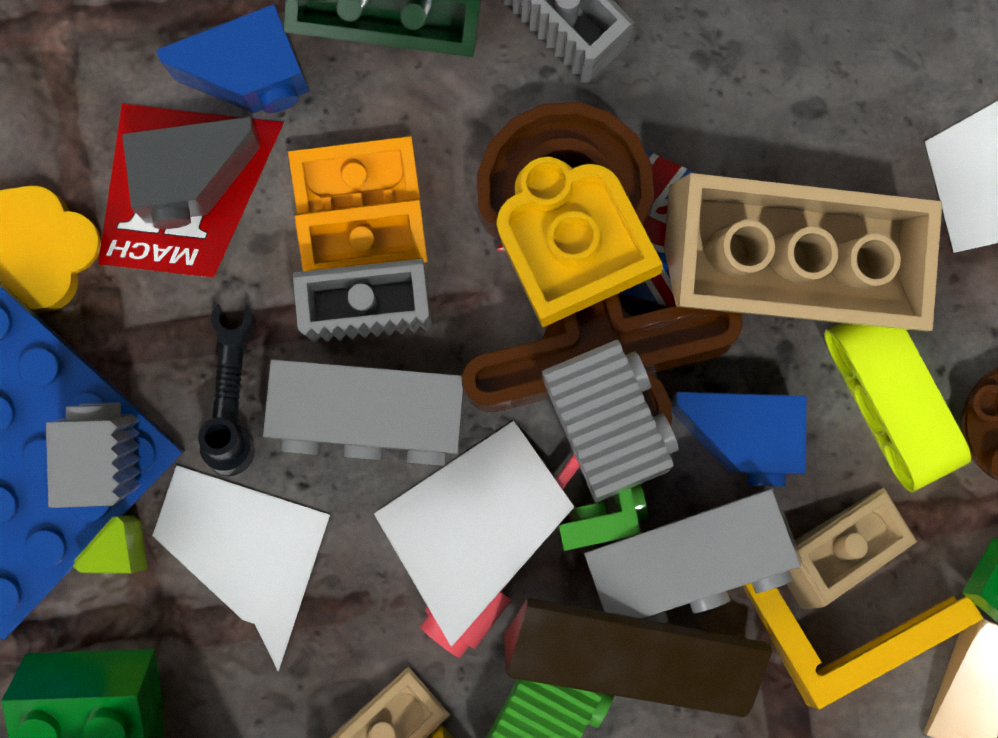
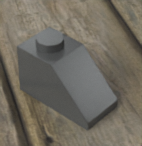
M245 117L122 134L131 209L145 223H152L153 227L158 229L184 227L191 223L190 217L208 215L260 148L259 135L251 118Z

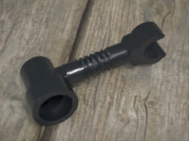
M218 304L211 315V323L217 333L218 346L216 393H214L212 419L205 422L200 428L198 441L201 457L212 471L222 476H235L250 466L255 453L251 437L240 426V421L238 420V400L240 399L239 388L241 387L240 376H242L243 356L247 348V341L255 333L256 320L251 309L246 305L244 321L241 326L232 330L224 328L225 313ZM231 437L225 447L215 449L216 443L221 438Z

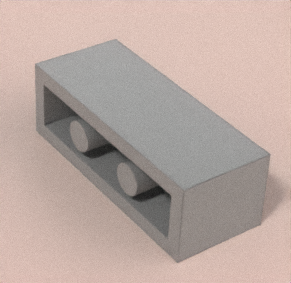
M271 360L263 437L281 440L280 452L318 455L319 443L344 445L343 457L381 461L382 449L408 451L407 463L445 466V455H459L465 394L462 386V376Z
M775 487L584 553L604 612L661 623L669 621L665 611L690 603L693 613L703 612L730 602L728 590L752 583L755 593L764 592L793 581L790 570L801 567L802 563Z

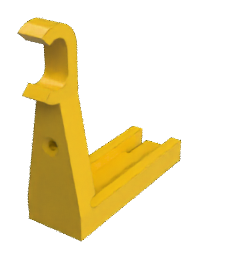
M752 583L743 585L749 600L807 706L817 710L824 708L983 620L976 605L969 598L964 596L956 600L955 596H950L816 670L817 665L822 662L778 589L774 588L755 593Z

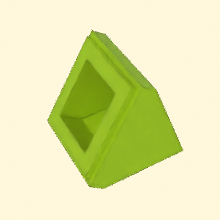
M135 515L113 516L73 561L75 562L73 567L80 573L131 574L148 570L141 520Z

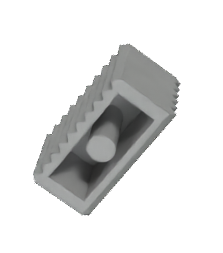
M504 0V5L513 6V14H521V22L530 23L529 31H538V40H546V48H555V57H563V65H572V74H580V83H589L627 47L635 23L614 0Z
M423 259L293 272L298 330L315 344L321 337L327 342L333 336L341 341L345 335L353 340L358 333L364 338L370 332L378 337L382 331L390 336L395 329L403 334L407 328L415 333L419 327L427 332L432 326L427 270Z
M617 339L542 371L544 385L595 502L663 475L672 469L674 465L669 454L679 451L678 443L666 416L661 413L652 417L650 409L645 402L642 392L651 389V384L636 351L625 355Z
M121 402L79 404V406H66V418L46 422L48 507L113 506L133 493L141 485L135 479L141 472L135 464L141 458L134 453L140 447L134 441L139 432L133 427L139 419L133 414H121Z

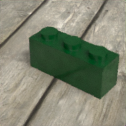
M285 0L284 32L473 57L477 44L482 0Z

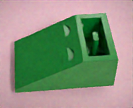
M155 649L26 653L1 699L9 738H163V699Z

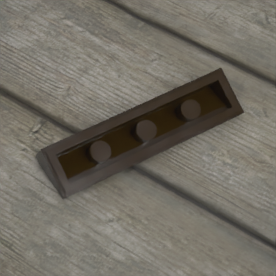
M533 598L526 599L504 634L505 672L511 678L737 717H746L751 711L772 654L771 644L763 641Z

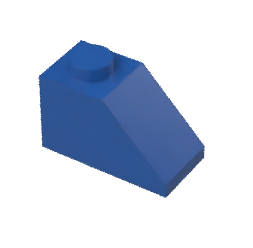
M274 4L156 50L160 62L175 81L253 114L264 110L265 113H276L286 110L299 101L298 96L310 92Z
M676 392L669 396L672 413L729 473H747V486L786 487V475L806 474L807 396Z

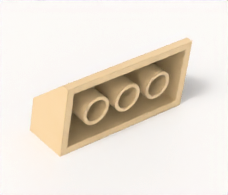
M689 173L671 184L668 194L664 250L676 307L926 332L933 331L942 201Z

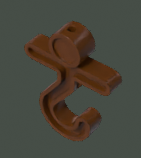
M580 102L542 104L512 118L488 143L477 172V191L481 222L485 230L492 237L500 239L497 228L498 213L503 204L515 195V183L519 173L531 161L541 157H553L572 167L595 164L612 171L620 181L645 229L654 201L652 163L637 134L611 112ZM615 294L548 325L542 340L482 354L473 358L465 366L462 374V386L470 403L478 410L487 413L499 412L550 399V396L542 379L543 370L618 339L624 354L627 355L636 351L644 365L651 389L642 393L652 417L663 413L671 426V400L662 382L651 373L715 358L727 353L740 335L743 326L741 313L673 306L631 316L624 310L618 294Z

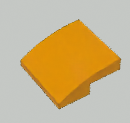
M412 136L288 151L297 209L295 223L303 271L423 259L424 263L428 262Z

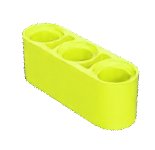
M838 323L825 330V342L834 363L891 470L905 489L913 493L971 462L968 444L906 329Z

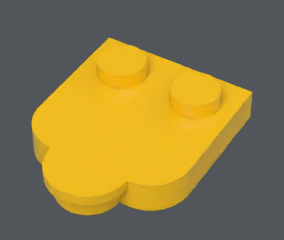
M553 157L537 158L521 170L515 183V195L503 204L498 213L497 228L501 243L542 328L662 274L663 264L620 181L612 171L595 164L581 165L572 169L567 163Z
M25 186L0 190V282L35 314L55 311L64 307L76 294L79 282L78 273L89 268L99 255L101 239L98 229L85 216L76 212H70L66 203L59 196L44 187Z

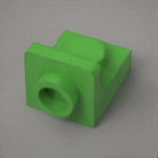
M641 484L613 495L617 512L607 514L605 502L573 508L568 514L570 522L557 526L561 549L566 551L641 534L638 521L648 519L647 506Z

